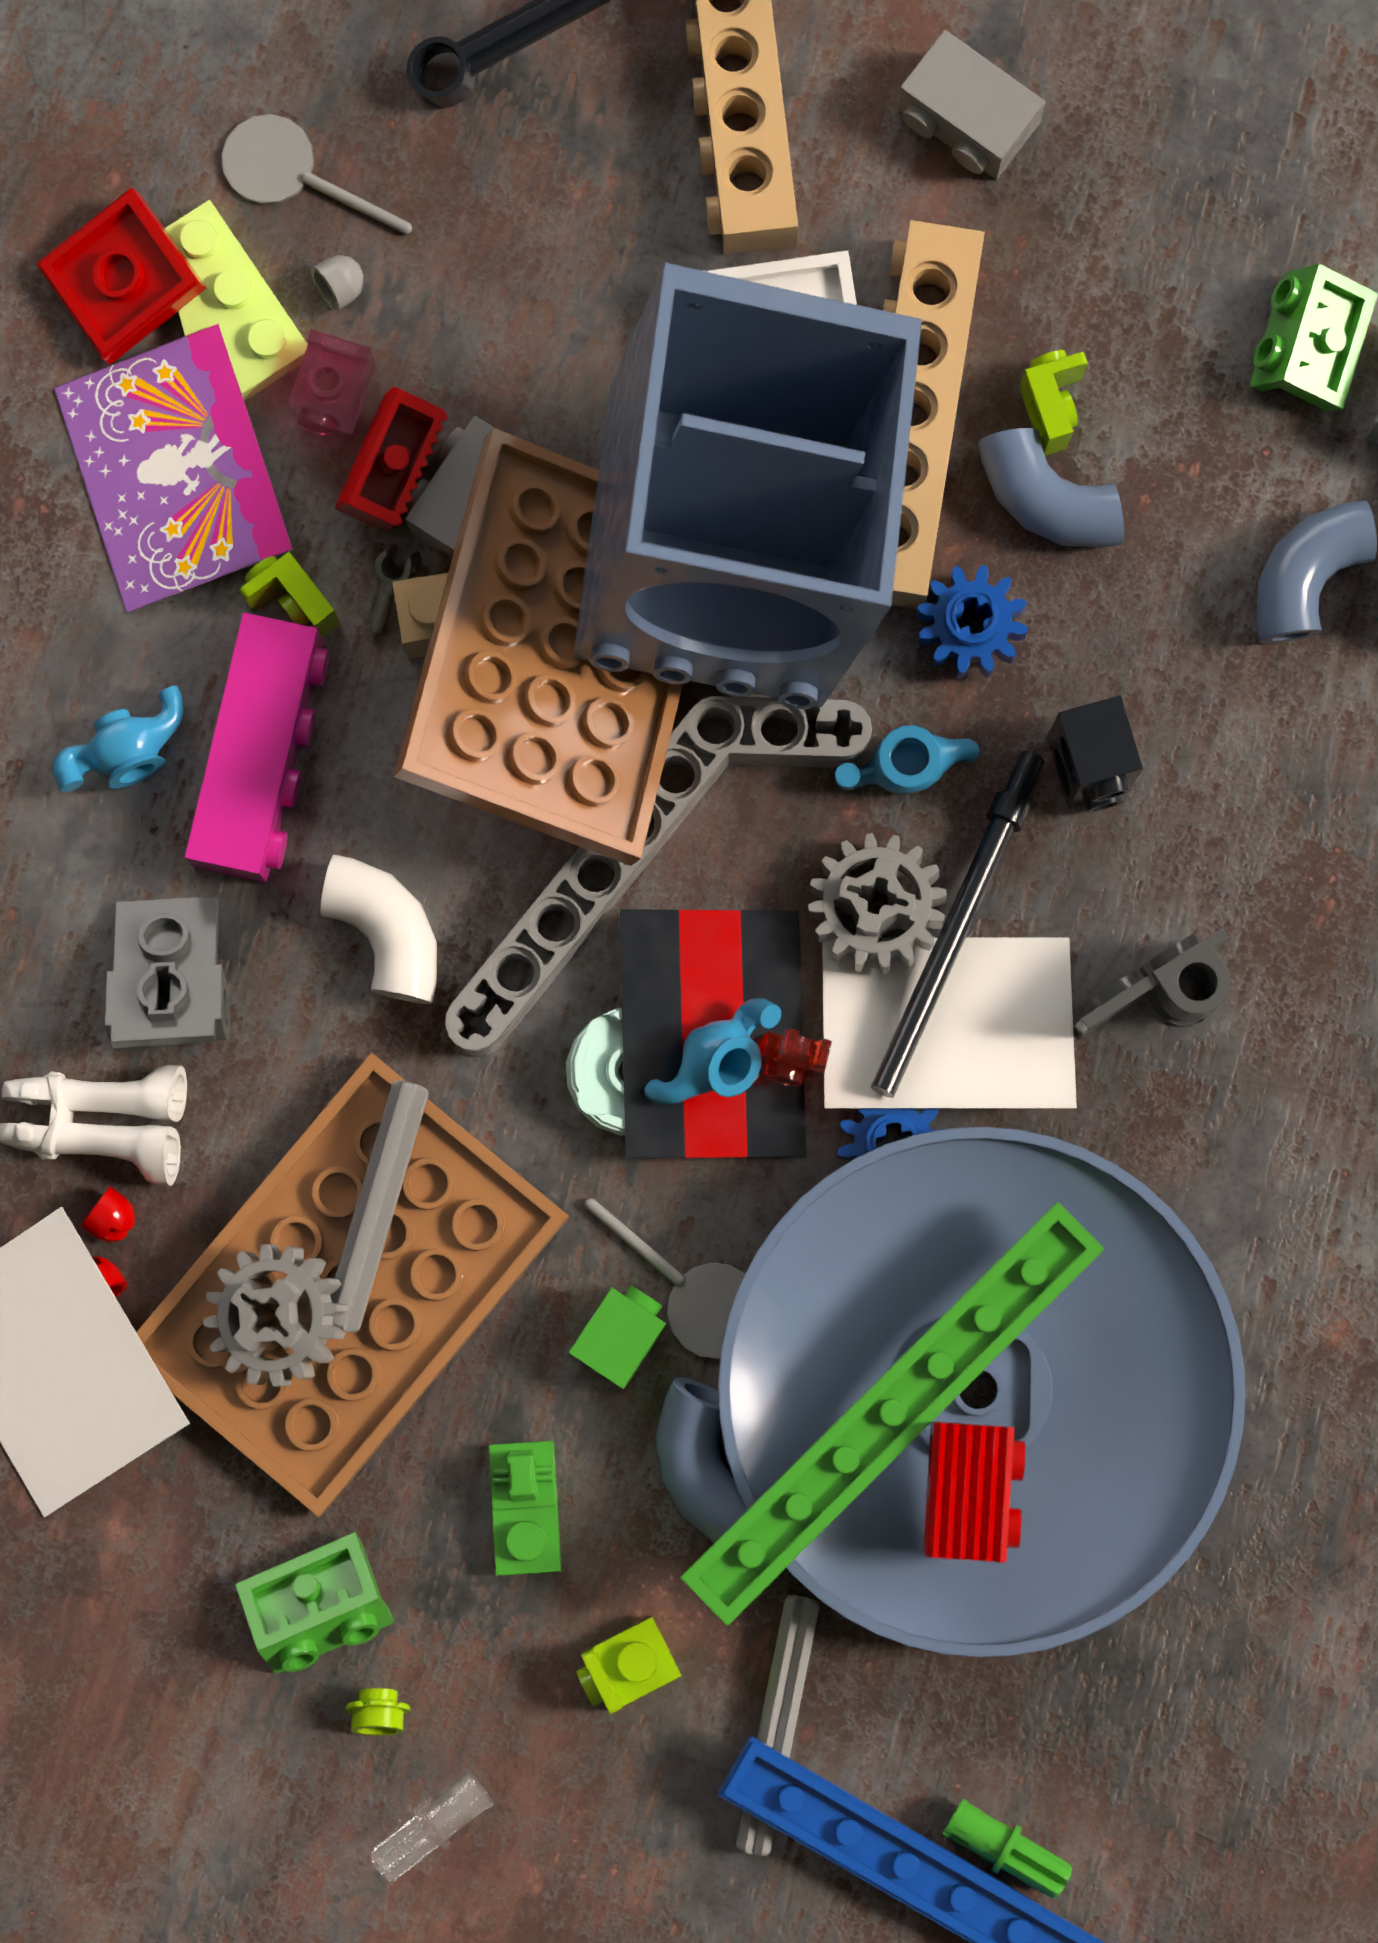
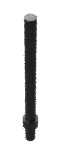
M1021 752L1005 790L996 792L989 807L986 818L990 823L870 1086L878 1094L894 1098L1013 832H1020L1031 809L1027 800L1045 762L1041 756L1033 752Z

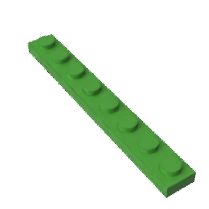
M1056 1202L681 1575V1579L728 1626L1105 1248L1059 1202Z

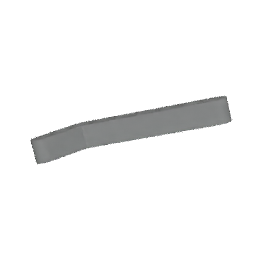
M723 696L708 697L693 706L671 733L663 770L673 765L683 766L693 774L694 781L691 787L681 793H670L659 784L651 816L654 830L645 841L642 858L630 866L582 847L575 851L450 1005L446 1013L445 1026L448 1036L455 1046L469 1056L483 1057L492 1054L503 1044L728 765L838 768L843 763L856 764L867 753L872 732L871 719L865 709L857 703L847 700L827 699L823 707L814 706L809 709H795L784 706L777 698ZM711 717H721L732 725L734 732L726 742L710 744L704 741L698 733L701 723ZM773 719H783L794 726L797 736L787 745L776 746L771 745L764 739L761 729L767 722ZM807 720H816L815 733H824L816 734L814 747H805L808 733ZM837 722L848 723L849 733L857 734L851 736L849 746H837L835 735L829 734L834 732ZM595 862L604 863L614 871V880L607 889L600 892H590L581 886L579 875L588 864ZM554 911L564 912L574 920V929L565 940L558 942L549 941L539 933V924L543 917ZM520 960L530 964L534 969V977L530 985L525 989L509 991L500 985L499 973L508 962ZM486 987H489L501 1003L512 1008L507 1014H503L496 1004L485 1020L491 1030L490 1033L484 1038L474 1033L467 1040L463 1038L467 1029L461 1020L468 1013L476 1018L482 1015L490 1005L487 996L481 993Z

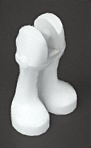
M170 1064L158 1066L143 1079L128 1082H89L66 1079L64 1074L53 1071L43 1077L4 1081L1 1092L2 1099L28 1105H51L49 1126L26 1122L0 1123V1143L35 1152L42 1160L56 1159L60 1154H86L120 1158L133 1162L146 1181L156 1185H173L179 1171L181 1153L180 1136L175 1128L159 1125L114 1126L73 1123L74 1111L120 1113L160 1121L178 1122L183 1116L186 1105L187 1077L185 1068L182 1065Z

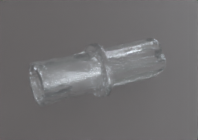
M468 1771L461 1780L424 1808L421 1804H418L414 1807L416 1815L371 1850L370 1857L373 1864L388 1881H396L437 1847L440 1846L446 1850L450 1846L448 1839L484 1810L490 1809L494 1805L493 1800L477 1778Z

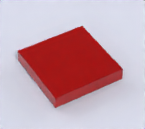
M133 187L129 188L36 263L100 357L110 365L207 289L141 194Z

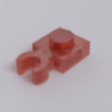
M785 1029L783 1035L769 1031L753 1038L761 1052V1067L765 1068L764 1077L790 1086H801L802 1079L809 1080L824 1074L832 1041L828 1039H807L799 1036L800 1031L794 1029Z

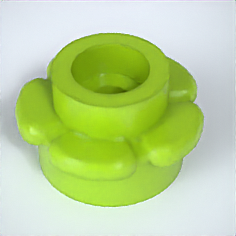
M386 1688L362 1689L359 1691L358 1701H353L346 1705V1711L351 1715V1732L367 1736L403 1733L404 1714L410 1713V1706L404 1702H398V1691Z

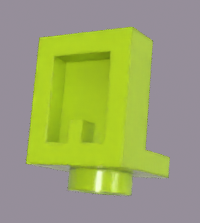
M1064 350L1052 351L1030 362L1031 368L1024 371L1019 390L1032 428L1040 432L1045 456L1066 450L1073 435L1072 428L1078 426L1076 408L1069 391L1059 392L1058 388L1082 380L1088 366L1084 352L1067 356Z
M287 552L278 560L275 556H270L260 561L246 574L245 580L247 583L239 589L244 601L253 612L259 610L284 591L286 594L277 601L292 622L305 626L310 624L311 627L318 629L322 638L341 625L335 610L290 552Z
M653 1616L583 1651L581 1656L586 1666L576 1671L593 1707L604 1702L610 1715L622 1709L626 1704L682 1676Z

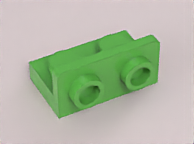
M1320 263L1286 272L1276 285L1271 297L1273 310L1265 336L1260 340L1254 352L1253 363L1255 368L1250 381V387L1260 392L1281 388L1327 412L1343 409L1378 293Z
M356 1532L235 1584L257 1651L274 1673H281L283 1671L295 1672L306 1669L313 1665L320 1655L343 1645L353 1646L365 1643L373 1639L380 1629L394 1622L389 1607L381 1597L365 1549Z

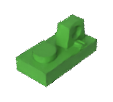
M554 1441L489 1445L496 1576L561 1572Z

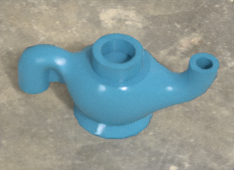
M170 686L158 694L162 706L159 715L155 717H131L127 709L112 711L94 723L93 726L96 734L87 744L68 746L59 751L52 762V770L60 791L66 793L79 788L84 783L82 776L90 771H96L101 775L110 777L108 787L111 789H121L135 785L160 771L165 765L166 760L158 756V753L179 727L184 714L183 696L179 687Z
M915 725L901 726L890 731L877 745L868 764L862 767H857L852 763L841 764L836 769L835 782L838 787L844 790H855L865 785L876 784L892 793L913 794L926 790L936 783L954 763L959 761L966 763L974 762L980 754V747L977 742L971 739H947L931 734L928 730Z
M753 998L744 1002L730 1020L710 1022L693 1030L684 1042L682 1064L678 1075L670 1082H662L659 1079H653L648 1082L645 1087L646 1098L656 1104L670 1105L709 1092H716L720 1096L725 1097L742 1094L754 1083L761 1068V1052L758 1044L751 1039L750 1035L760 1025L768 1029L776 1026L781 1018L780 1007L764 998Z

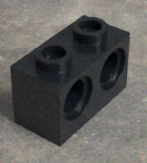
M1121 695L1058 712L1047 739L1068 809L1085 804L1087 812L1091 813L1123 803L1122 795L1131 791V787L1142 772L1143 766Z

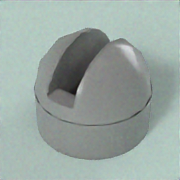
M343 255L328 257L310 269L317 290L325 302L335 311L353 302L362 291L364 275L360 265L351 257Z

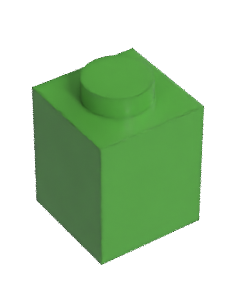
M630 1285L624 1295L611 1288L569 1353L625 1390L667 1326L664 1321L656 1317L663 1306L632 1285Z

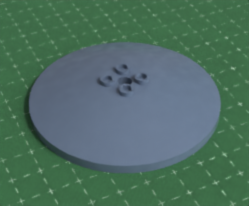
M994 1127L951 1128L917 1134L885 1144L853 1159L825 1177L801 1197L773 1228L757 1251L740 1284L729 1314L723 1340L718 1384L720 1421L725 1450L736 1486L748 1510L1056 1202H1059L1105 1248L983 1370L995 1382V1396L990 1404L983 1408H971L958 1395L933 1420L938 1422L1014 1427V1441H1025L1023 1481H1011L1010 1508H1021L1022 1513L1019 1549L1007 1548L1006 1563L929 1558L923 1555L930 1439L929 1424L786 1567L817 1598L845 1618L875 1634L915 1648L942 1654L972 1657L1013 1656L1047 1650L1081 1639L1122 1618L1139 1607L1164 1586L1194 1552L1209 1530L1226 1496L1239 1454L1246 1400L1244 1360L1238 1328L1226 1292L1207 1255L1194 1235L1173 1210L1145 1184L1116 1164L1087 1149L1050 1136L1023 1130Z

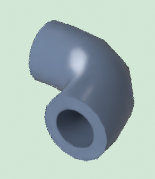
M1034 428L1010 429L988 435L978 442L981 461L996 500L1025 530L1061 546L1104 548L1124 543L1122 507L1115 483L1097 486L1076 485L1061 478L1048 465L1043 452L1039 430Z
M1366 500L1343 503L1308 515L1275 544L1258 580L1256 624L1259 643L1288 642L1321 633L1319 596L1326 581L1340 569L1355 564L1373 562L1376 557L1377 536L1371 507Z
M678 1377L674 1378L664 1399L655 1436L660 1477L681 1517L714 1544L747 1511V1508L738 1491L734 1477L722 1459L719 1392L701 1382Z

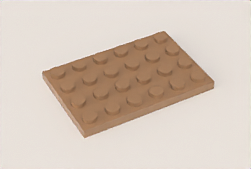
M493 427L484 438L394 777L632 866L642 858L683 684L665 683L656 679L652 673L628 668L617 672L605 671L594 667L588 660L573 658L599 470Z
M372 1052L136 1332L172 1394L318 1517H322L569 1219V1215L427 1099L360 1330L357 1333L344 1331V1339H328L325 1346L331 1351L334 1359L331 1363H318L312 1360L311 1363L314 1368L315 1377L310 1380H298L292 1374L290 1386L273 1387L270 1377L264 1385L247 1383L248 1368L241 1373H229L225 1367L232 1354L229 1351L212 1352L210 1345L221 1335L219 1328L205 1327L204 1319L218 1315V1306L208 1301L206 1295L207 1292L224 1291L226 1285L217 1274L221 1268L240 1270L236 1254L242 1251L253 1252L259 1258L260 1247L265 1244L278 1245L281 1254L287 1246L300 1247L304 1249L303 1263L310 1258H321L326 1262L323 1272L319 1276L321 1280L327 1278L335 1279L391 1085L395 1080L406 1081ZM277 1271L266 1274L257 1280L261 1284H268L272 1287L278 1279H285L288 1274ZM269 1304L271 1306L270 1310L275 1314L280 1304ZM277 1317L272 1327H282L280 1325L281 1321ZM279 1344L273 1352H266L264 1357L278 1360L289 1356L294 1351L291 1348H284Z

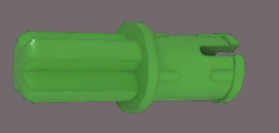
M962 1798L942 1836L950 1838L993 1864L991 1871L996 1874L1002 1868L1048 1897L1057 1898L1071 1877L1072 1867L1070 1864L1020 1835L1022 1827L1016 1824L1014 1829Z

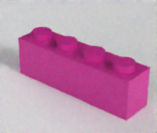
M243 612L185 854V859L193 868L262 883L268 882L271 868H281L288 840V833L280 831L285 806L295 807L302 781V771L294 769L299 746L309 747L315 728L316 710L308 708L314 685H324L330 663V649L323 648L324 641L317 628Z

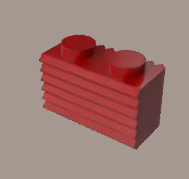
M392 386L382 398L334 508L383 532L390 531L402 524L401 516L408 512L405 504L413 500L411 492L418 488L416 481L423 477L421 470L428 465L426 458L433 454L431 447L438 443L436 436L443 431L441 424L449 419L446 410Z
M931 1422L923 1555L925 1557L1006 1563L1007 1548L1019 1549L1022 1513L1021 1508H1010L1011 1481H1023L1026 1448L1025 1441H1014V1427Z

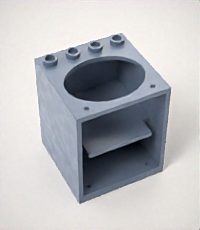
M664 263L610 387L573 658L588 660L594 667L605 671L617 672L628 668L652 673L656 679L670 684H684L692 681L716 686L717 690L730 696L744 697L757 694L777 698L784 706L795 709H809L814 706L823 707L891 607L922 319Z

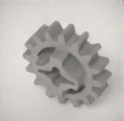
M869 833L865 837V849L856 851L854 846L846 840L841 843L843 860L837 862L827 856L821 860L822 870L828 879H811L810 892L823 900L808 904L809 918L825 920L815 929V935L818 942H825L834 938L836 942L832 948V958L835 961H839L848 953L855 955V971L862 973L870 959L878 961V967L882 974H888L890 958L898 956L907 967H910L914 964L912 947L917 945L927 951L933 948L934 938L927 931V928L942 929L945 915L938 910L932 909V907L946 903L947 893L944 888L930 887L939 878V868L937 865L920 868L919 865L923 857V849L916 846L905 855L900 852L899 836L893 835L888 841L887 847L883 848L877 847L873 833ZM874 866L873 870L858 878L849 877L861 868ZM899 872L911 880L918 891L920 900L915 899V894L907 893L903 890L898 881ZM876 893L886 895L887 905L881 907L879 914L868 912V902L874 900ZM834 907L840 908V913L851 915L857 926L855 936L843 927ZM898 928L906 930L904 934L893 940L880 942L881 937Z
M265 1244L260 1247L259 1258L253 1252L242 1251L236 1254L240 1270L221 1268L217 1274L226 1285L224 1291L207 1292L206 1295L208 1301L218 1306V1315L204 1319L205 1327L219 1328L221 1335L210 1345L212 1352L229 1351L232 1355L225 1369L229 1373H241L248 1368L247 1383L252 1385H264L270 1377L273 1387L290 1386L292 1374L298 1380H310L315 1377L311 1361L331 1363L334 1356L325 1346L328 1339H344L345 1332L333 1325L334 1316L348 1312L347 1305L332 1303L330 1295L341 1286L339 1279L327 1278L321 1280L319 1276L323 1272L326 1262L321 1258H310L303 1263L304 1249L300 1247L287 1246L281 1254L278 1245ZM277 1271L288 1274L285 1279H278L272 1287L268 1284H261L257 1280L266 1274ZM269 1304H280L275 1314L270 1310L271 1306ZM276 1317L281 1321L280 1325L282 1327H272ZM279 1344L284 1348H291L294 1351L289 1356L278 1360L264 1357L266 1352H273Z

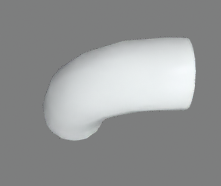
M333 855L324 881L320 913L323 917L338 919L356 926L368 938L374 953V975L370 991L402 1001L432 1004L437 984V941L422 904L392 874L354 858Z

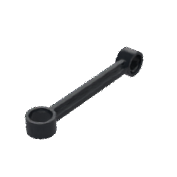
M533 0L458 42L440 36L427 38L416 45L409 55L406 69L408 80L411 86L430 104L442 108L456 106L470 95L478 73L612 0ZM442 53L455 54L460 60V72L456 81L443 91L435 92L426 89L423 82V72L428 62Z

